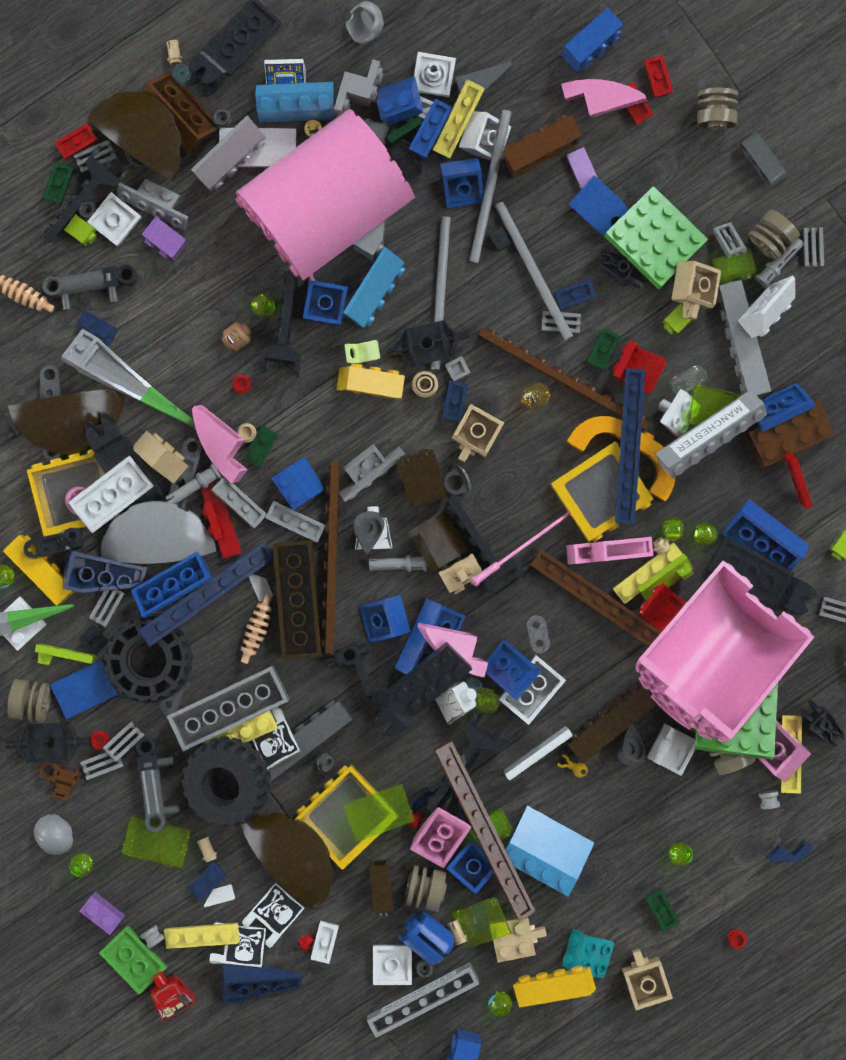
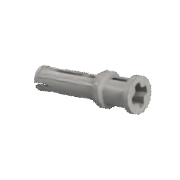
M797 238L791 246H786L787 251L781 254V258L778 261L767 263L765 265L766 268L754 277L755 280L762 287L768 288L769 283L780 275V270L804 246V243Z
M212 463L210 468L202 473L198 472L195 479L166 496V499L169 503L177 504L200 488H207L208 484L222 477Z
M408 555L406 558H369L370 571L406 570L411 572L412 570H424V572H427V564L423 557H411V555Z

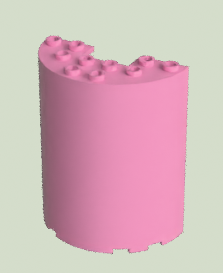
M349 109L237 190V198L235 200L241 208H244L249 219L262 228L269 241L273 239L276 243L274 247L278 251V255L284 263L287 261L290 263L291 266L289 268L295 277L299 275L302 280H305L412 201L415 196L409 183L402 176V171L394 160L390 162L391 157L379 138L359 116L356 117L355 113Z
M724 561L719 564L636 663V671L641 674L639 677L641 684L645 689H650L653 694L651 698L668 715L687 729L694 728L698 730L700 736L709 740L713 737L718 738L719 742L730 741L814 638L807 628L802 627L795 621L793 616L783 612L777 617L770 608L762 605L756 596L749 594L748 591L753 587L750 581L745 576L737 573L731 564Z

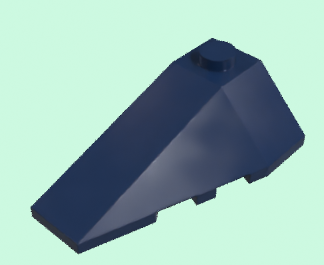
M69 551L64 567L63 589L88 593L133 588L143 584L147 568Z
M222 964V1005L244 1003L248 1001V998L257 995L259 998H263L265 994L272 991L282 993L300 988L302 974L266 966L259 968Z

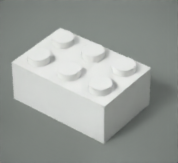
M534 655L530 661L542 671L521 697L515 700L504 691L498 698L528 725L566 681L537 655Z

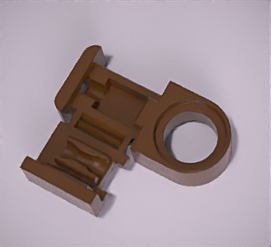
M51 762L42 764L39 770L41 777L57 782L55 783L57 786L56 791L52 792L51 797L70 801L71 783L72 786L77 785L80 771L76 769V772L62 769L61 765ZM48 765L54 768V773L50 777L44 774V768Z

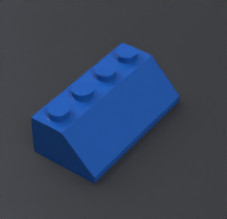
M750 499L740 507L721 532L725 537L727 536L789 571L804 558L809 548L806 542Z
M197 551L131 591L140 613L145 619L210 581L213 576L207 563Z
M426 598L395 669L407 674L434 652V649L427 643L420 632L418 623L459 631L466 616Z

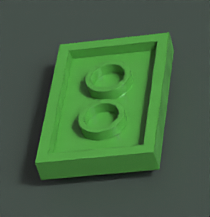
M127 925L99 954L140 994L153 982V975L160 971L163 972L168 966L151 948L148 949L147 944Z

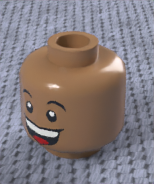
M235 322L223 331L222 341L229 350L239 351L250 342L249 334H251V331L246 324L241 325Z

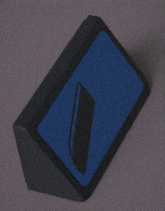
M428 786L423 787L398 805L396 812L403 819H406L411 812L414 813L427 803L428 798L432 794Z

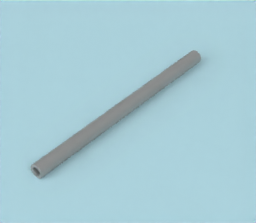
M502 110L469 259L470 262L478 263L511 117V111Z
M504 202L496 204L495 208L564 340L572 338L573 334Z
M445 216L441 217L434 322L442 321L444 318L451 219ZM441 360L431 362L430 369L440 370Z

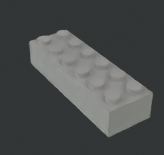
M273 665L168 715L167 718L182 750L185 751L280 706L290 699Z

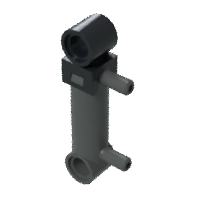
M122 265L119 268L112 266L98 271L74 275L50 276L44 280L43 290L50 297H61L63 310L69 311L71 309L69 294L108 289L110 302L117 303L116 289L121 288V283L126 286L135 285L139 275L130 265ZM131 271L132 277L129 280H124V273ZM57 283L58 289L54 292H51V284Z
M144 737L138 740L136 750L142 756L137 758L141 776L146 817L145 825L149 831L157 832L165 827L166 814L180 812L179 805L164 807L159 772L160 766L173 765L174 758L159 759V755H153L157 750V743L153 738ZM146 741L151 744L149 752H144L142 749V744ZM154 816L158 817L161 821L159 827H154L151 824V819Z

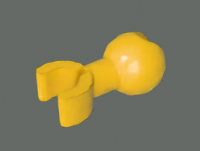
M565 754L562 757L569 764H557L561 768L567 767L573 770L574 775L579 778L584 777L588 772V768L584 763H574ZM582 769L586 770V774L581 773Z

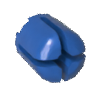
M422 909V913L419 915L414 913L404 925L406 930L403 936L399 935V939L428 964L435 965L445 959L443 952L446 954L451 952L454 945V936L428 912Z

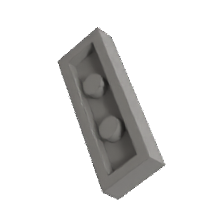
M224 476L211 489L220 500L252 529H255L267 515Z
M273 501L266 515V519L317 543L325 528L324 524Z

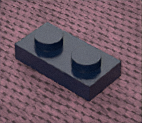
M591 279L554 291L560 310L597 297Z
M87 310L83 312L76 324L77 328L86 330L108 346L111 345L119 329Z
M449 381L442 419L461 422L468 384Z
M213 861L187 890L201 903L228 873Z

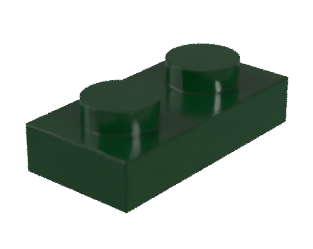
M419 116L417 118L412 117L401 128L396 127L389 131L387 136L389 145L393 147L401 142L402 139H406L417 132L423 123Z
M55 162L42 198L62 205L75 169Z
M603 328L586 363L604 371L621 336Z
M262 425L243 458L260 468L279 435Z
M662 888L645 896L663 932L680 924Z

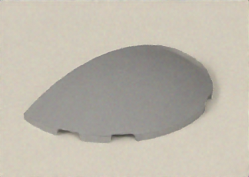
M151 501L131 506L128 511L121 515L118 514L112 520L103 537L101 557L126 563H167L182 561L197 551L201 556L216 552L214 538H211L209 530L205 528L201 523V519L190 510L186 512L173 503Z

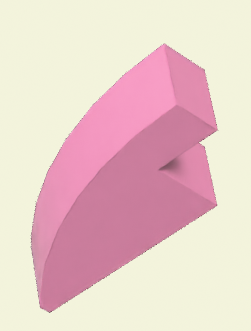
M585 79L561 84L567 101L585 96L591 118L647 101L645 94L613 81Z
M203 405L194 406L192 414L195 428L206 454L213 465L230 483L239 482L248 469L233 457L245 439Z
M652 537L566 545L568 564L653 556Z
M418 623L420 632L434 651L448 642L471 664L472 670L469 673L485 677L488 662L472 657L477 641L476 636L467 632Z

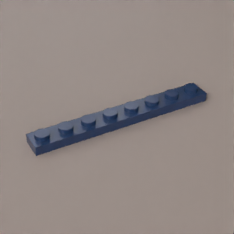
M625 369L615 523L635 524L646 371L642 369Z
M265 542L261 543L214 576L210 581L139 629L138 632L150 647L274 559V555Z

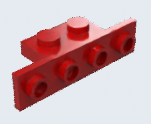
M216 480L208 484L207 488H201L205 501L203 503L205 508H202L205 520L209 519L211 525L208 527L211 538L214 537L218 541L224 559L240 554L242 551L227 505L211 491L219 482Z

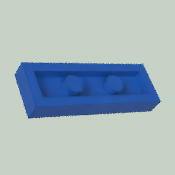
M437 99L434 100L409 147L410 152L426 160L452 107Z

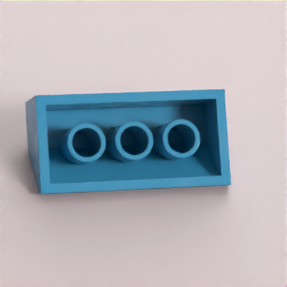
M333 82L256 85L255 96L259 123L334 120L336 118Z
M384 247L343 312L345 318L363 329L366 326L370 327L375 320L374 313L376 310L380 311L385 304L384 297L386 294L390 295L395 287L394 281L397 277L401 278L405 271L404 261Z

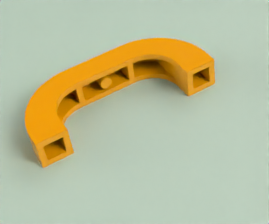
M609 416L588 419L571 433L566 443L583 452L589 441L598 434H610L621 440L622 420ZM646 431L644 433L641 432L640 452L652 460L656 469L655 479L648 491L654 497L665 502L672 492L675 477L672 479L658 463L656 453L664 447L653 440L654 436Z

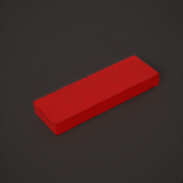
M791 452L784 454L798 500L805 509H810L813 505L798 459Z

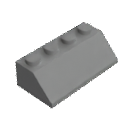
M246 116L191 170L211 192L213 190L217 191L224 184L223 180L227 176L230 178L237 172V167L241 162L245 164L252 157L250 154L255 149L258 151L265 145L264 140L266 137L253 121Z

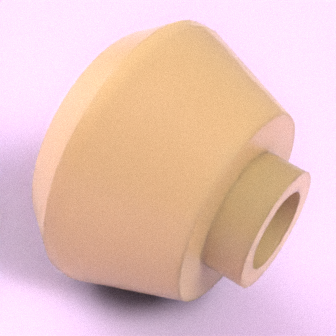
M428 371L419 372L412 381L413 391L420 397L432 396L438 388L436 376Z

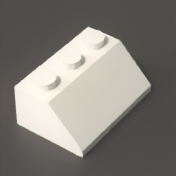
M794 276L769 285L738 320L751 338L766 335L770 331L769 327L779 321L781 318L780 314L791 307L790 303L795 299Z

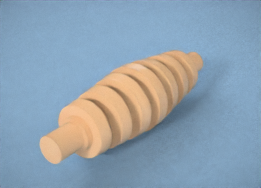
M0 276V290L2 289L4 295L8 294V297L14 299L16 303L22 301L21 304L24 306L29 304V308L34 309L36 307L38 311L45 309L50 313L53 312L55 306L48 303L47 297H41V293L38 291L34 293L35 290L32 287L28 288V285L25 283L21 285V282L18 280L14 282L12 278L6 280V276Z
M265 595L263 602L257 604L256 607L260 608V610H254L253 614L257 615V618L250 617L249 621L255 623L254 626L250 624L246 626L252 632L245 631L244 633L245 636L249 637V640L243 639L242 642L247 644L246 647L241 646V651H243L241 662L248 664L250 657L257 653L253 650L254 647H260L256 640L263 641L264 639L258 636L259 633L265 635L267 633L261 627H268L269 623L264 622V619L270 620V615L266 613L267 611L272 612V608H270L271 596Z

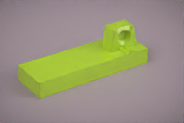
M683 553L640 585L638 590L643 598L648 601L656 586L664 583L667 587H670L681 578L686 580L694 574L692 571L694 568Z
M36 644L35 652H38V663L45 665L51 664L53 656L90 664L95 663L96 655L45 644Z

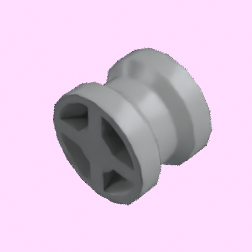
M777 790L759 793V797L762 799L761 809L780 807V802L777 801Z
M157 925L152 926L140 935L147 942L146 946L148 949L165 938L163 934L158 932Z

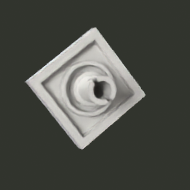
M418 52L414 76L416 77L419 93L450 97L456 58Z
M680 389L672 403L665 399L660 402L658 409L665 412L660 422L674 436L679 438L687 431L688 425L693 417L697 415L700 405L686 391Z

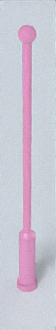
M567 512L501 561L493 563L477 576H473L471 578L472 583L478 586L480 582L500 569V565L567 518L570 513Z

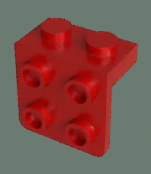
M630 340L628 345L626 344L622 349L621 355L623 356L620 362H616L613 368V375L618 381L624 383L626 368L646 370L644 392L650 394L653 392L667 361L663 357L640 348L636 342Z
M661 583L653 589L650 599L641 605L639 614L648 623L662 632L687 602L674 594L664 583Z

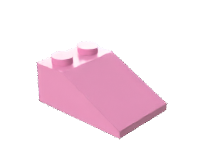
M776 721L774 759H758L776 777L785 782L811 753Z
M437 807L414 836L410 850L444 868L472 826Z

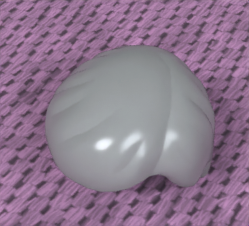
M369 1L360 2L350 12L352 14L351 18L346 22V28L356 43H368L376 38L383 29L382 13L374 3Z
M45 815L35 824V840L46 853L60 855L72 847V828L59 815Z

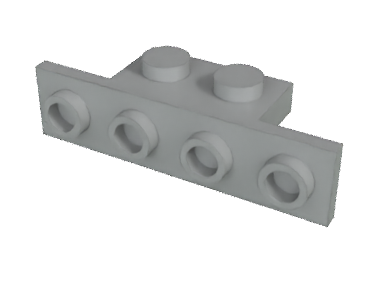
M148 179L144 180L137 191L122 183L118 184L116 197L185 231L188 216L173 209L179 201L180 195Z
M373 444L343 468L354 482L339 492L343 500L346 502L353 499L360 490L369 487L373 480L386 474L390 467L397 464L396 460L406 455L404 451L398 447L384 458Z

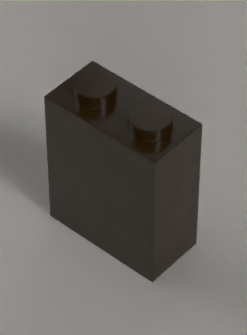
M422 449L417 454L404 455L399 460H396L411 508L448 496L433 449Z
M446 511L409 531L431 572L436 569L439 572L449 567L448 562L452 560L454 563L464 558L462 554L468 551Z
M390 859L371 861L370 876L374 914L388 916L390 912H394Z

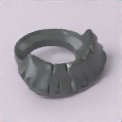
M460 465L452 466L450 472L444 478L445 489L453 495L469 494L471 484L468 474ZM452 475H460L464 480V484H462L459 490L454 491L448 486V479Z

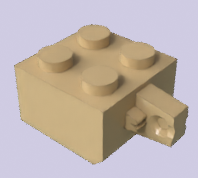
M696 261L678 262L671 300L684 304L683 318L696 319L699 309H709L716 305L721 270Z
M470 404L452 437V440L460 444L459 448L462 450L458 459L465 463L469 454L474 456L475 453L485 458L504 422Z
M146 431L134 444L133 450L153 469L174 484L188 467L183 461L185 457L178 451L173 452L175 448L165 441L163 444L164 440L156 433L152 435Z
M470 554L438 573L449 593L454 592V594H457L465 589V584L470 582L473 585L471 578L477 576L482 570L474 555Z
M515 915L489 920L498 963L536 955L533 943L538 942L537 938L547 936L545 926L535 928L534 924H529L528 916L521 921H518Z
M640 949L633 950L635 961L631 962V966L621 969L635 1010L673 999L660 959L655 957L648 960V957L643 958Z

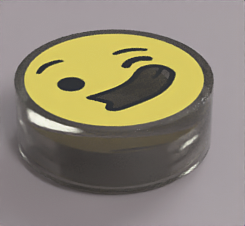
M310 119L304 124L303 129L306 137L309 138L323 127L318 120Z

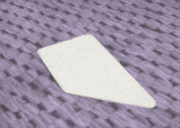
M255 574L248 576L259 602L263 601L265 595L273 597L265 578Z
M232 885L213 889L204 907L234 900L235 896Z

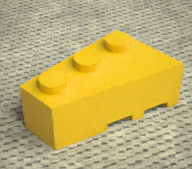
M351 363V366L339 368L336 391L345 390L356 394L363 393L377 397L402 399L405 376L399 375V371L388 370V372H381V368L378 367L364 369L362 368L363 365Z

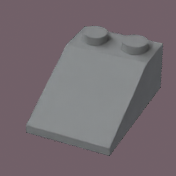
M386 220L353 243L354 250L372 261L378 258L384 248Z

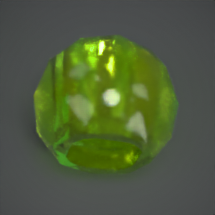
M258 294L251 303V309L258 317H269L275 310V301L268 294Z
M677 517L667 518L661 527L663 536L671 541L681 539L683 537V521Z
M708 522L698 524L695 530V541L699 545L710 546L717 539L716 528Z
M2 564L0 565V588H8L13 584L15 574L10 566Z
M684 842L674 843L669 850V858L673 864L679 867L686 866L693 858V851Z
M76 853L69 861V869L75 876L85 877L93 869V860L87 853Z
M505 992L494 993L490 996L488 1002L489 1010L496 1016L507 1015L513 1005L512 999Z

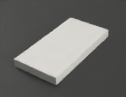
M220 128L219 142L233 128ZM259 128L266 137L264 140L265 145L258 151L255 149L250 154L252 157L245 164L241 162L238 167L269 168L296 148V129Z
M129 455L71 499L68 504L93 533L154 487V485Z
M566 726L504 769L506 777L509 780L513 779L572 737L570 730Z

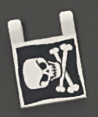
M278 706L271 709L277 720L276 725L278 728L252 740L256 749L261 753V758L263 761H266L268 765L267 770L300 752L285 720L283 711Z
M275 883L243 919L242 924L248 927L255 918L261 921L273 932L265 942L271 948L303 911L304 907Z
M238 926L240 942L238 944L225 945L224 955L215 953L210 955L209 961L213 964L261 968L266 928Z

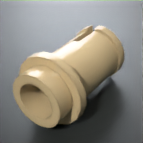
M167 41L166 45L169 55L167 61L171 66L181 65L183 58L180 56L179 41Z
M209 837L197 841L204 856L202 859H205L206 863L217 858V852H214Z
M458 919L454 920L453 923L451 921L447 924L454 936L456 946L467 941V935H464Z

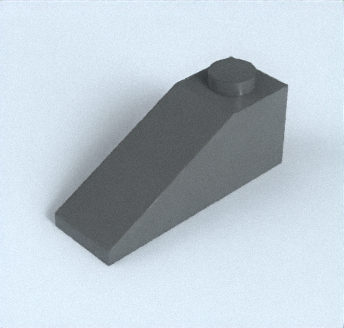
M511 61L456 77L455 83L458 93L460 94L468 79L485 88L481 97L484 96L511 70Z

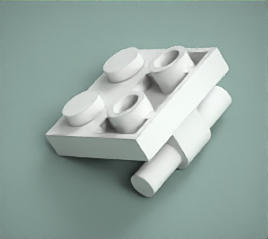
M664 723L647 758L682 776L695 751V739Z

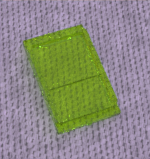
M402 784L343 805L356 842L415 821Z
M131 816L122 854L182 868L191 830L166 824L162 830L152 832L146 828L144 818ZM151 820V824L154 827L160 826L161 822Z

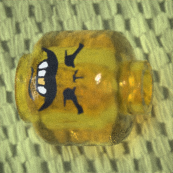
M534 383L525 387L522 391L521 401L530 410L541 408L549 402L550 391L542 383Z

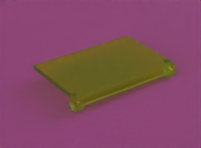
M696 384L693 388L688 423L699 425L742 396V394Z
M495 897L453 911L452 913L454 919L458 918L464 934L467 935L466 938L470 947L512 934L499 902Z

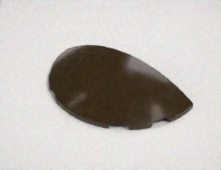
M125 91L114 94L95 107L88 119L96 128L140 162L167 179L174 181L182 160L179 157L182 136L181 131L176 127L173 120L175 118L163 102L143 92Z
M113 388L27 401L9 405L8 408L15 426L32 444L49 450L52 453L76 454L92 449L86 438L85 424L87 421L97 427L102 425L101 413H107L118 424L119 417L123 411L124 394Z
M272 812L269 815L257 814L244 824L241 823V828L249 845L273 878L298 900L318 910L328 898L330 886L334 880V868L331 867L329 860L330 852L318 833L300 819L293 820L286 817V814Z

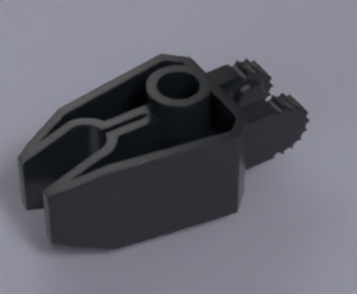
M607 250L600 252L602 257L610 261L606 263L596 259V264L603 273L622 287L628 286L629 283L638 288L643 287L644 284L633 276L635 273L642 277L645 276L623 254Z
M810 699L808 704L814 711L809 714L803 708L799 710L805 717L804 725L824 741L837 747L838 745L834 742L832 736L836 734L844 740L845 736L842 728L831 711L823 706H817Z

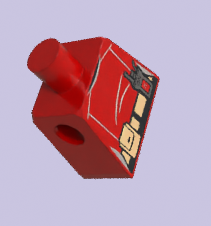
M162 971L153 975L152 979L156 985L152 987L151 996L163 1022L195 1004L194 993L177 975L173 974L166 978Z

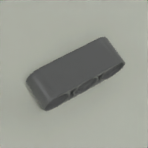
M754 132L739 143L743 153L770 188H773L788 176L781 163L757 132Z

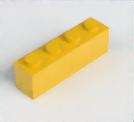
M19 535L3 552L56 606H60L74 593V591L63 589V575L60 573L62 569L54 562L51 564L47 559L48 557L29 559L26 557L24 545L31 538L28 535ZM32 544L28 552L32 551L33 554H36L38 549Z
M582 965L575 966L568 971L558 969L551 974L541 972L534 977L524 975L519 977V980L513 985L519 1008L590 996L596 990L590 967L583 968Z

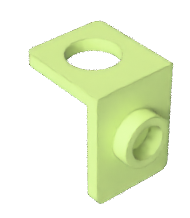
M377 340L344 345L347 363H363L380 359ZM350 349L353 350L354 358L350 355Z

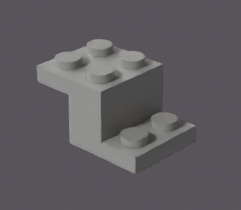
M372 59L367 78L344 72L334 107L336 118L350 109L351 104L349 102L369 108L372 102H376L378 95L377 84L380 85L383 78V68L380 67V61Z

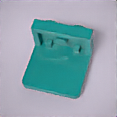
M572 929L561 966L568 970L580 965L583 968L590 967L593 977L604 978L614 942L591 937L579 930Z

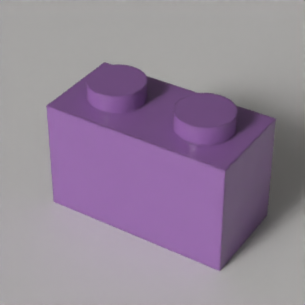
M157 217L153 219L142 233L145 238L144 242L151 248L156 246L160 249L159 254L167 260L171 258L175 261L188 244L186 239Z
M96 892L80 910L83 915L109 935L125 917L122 912Z

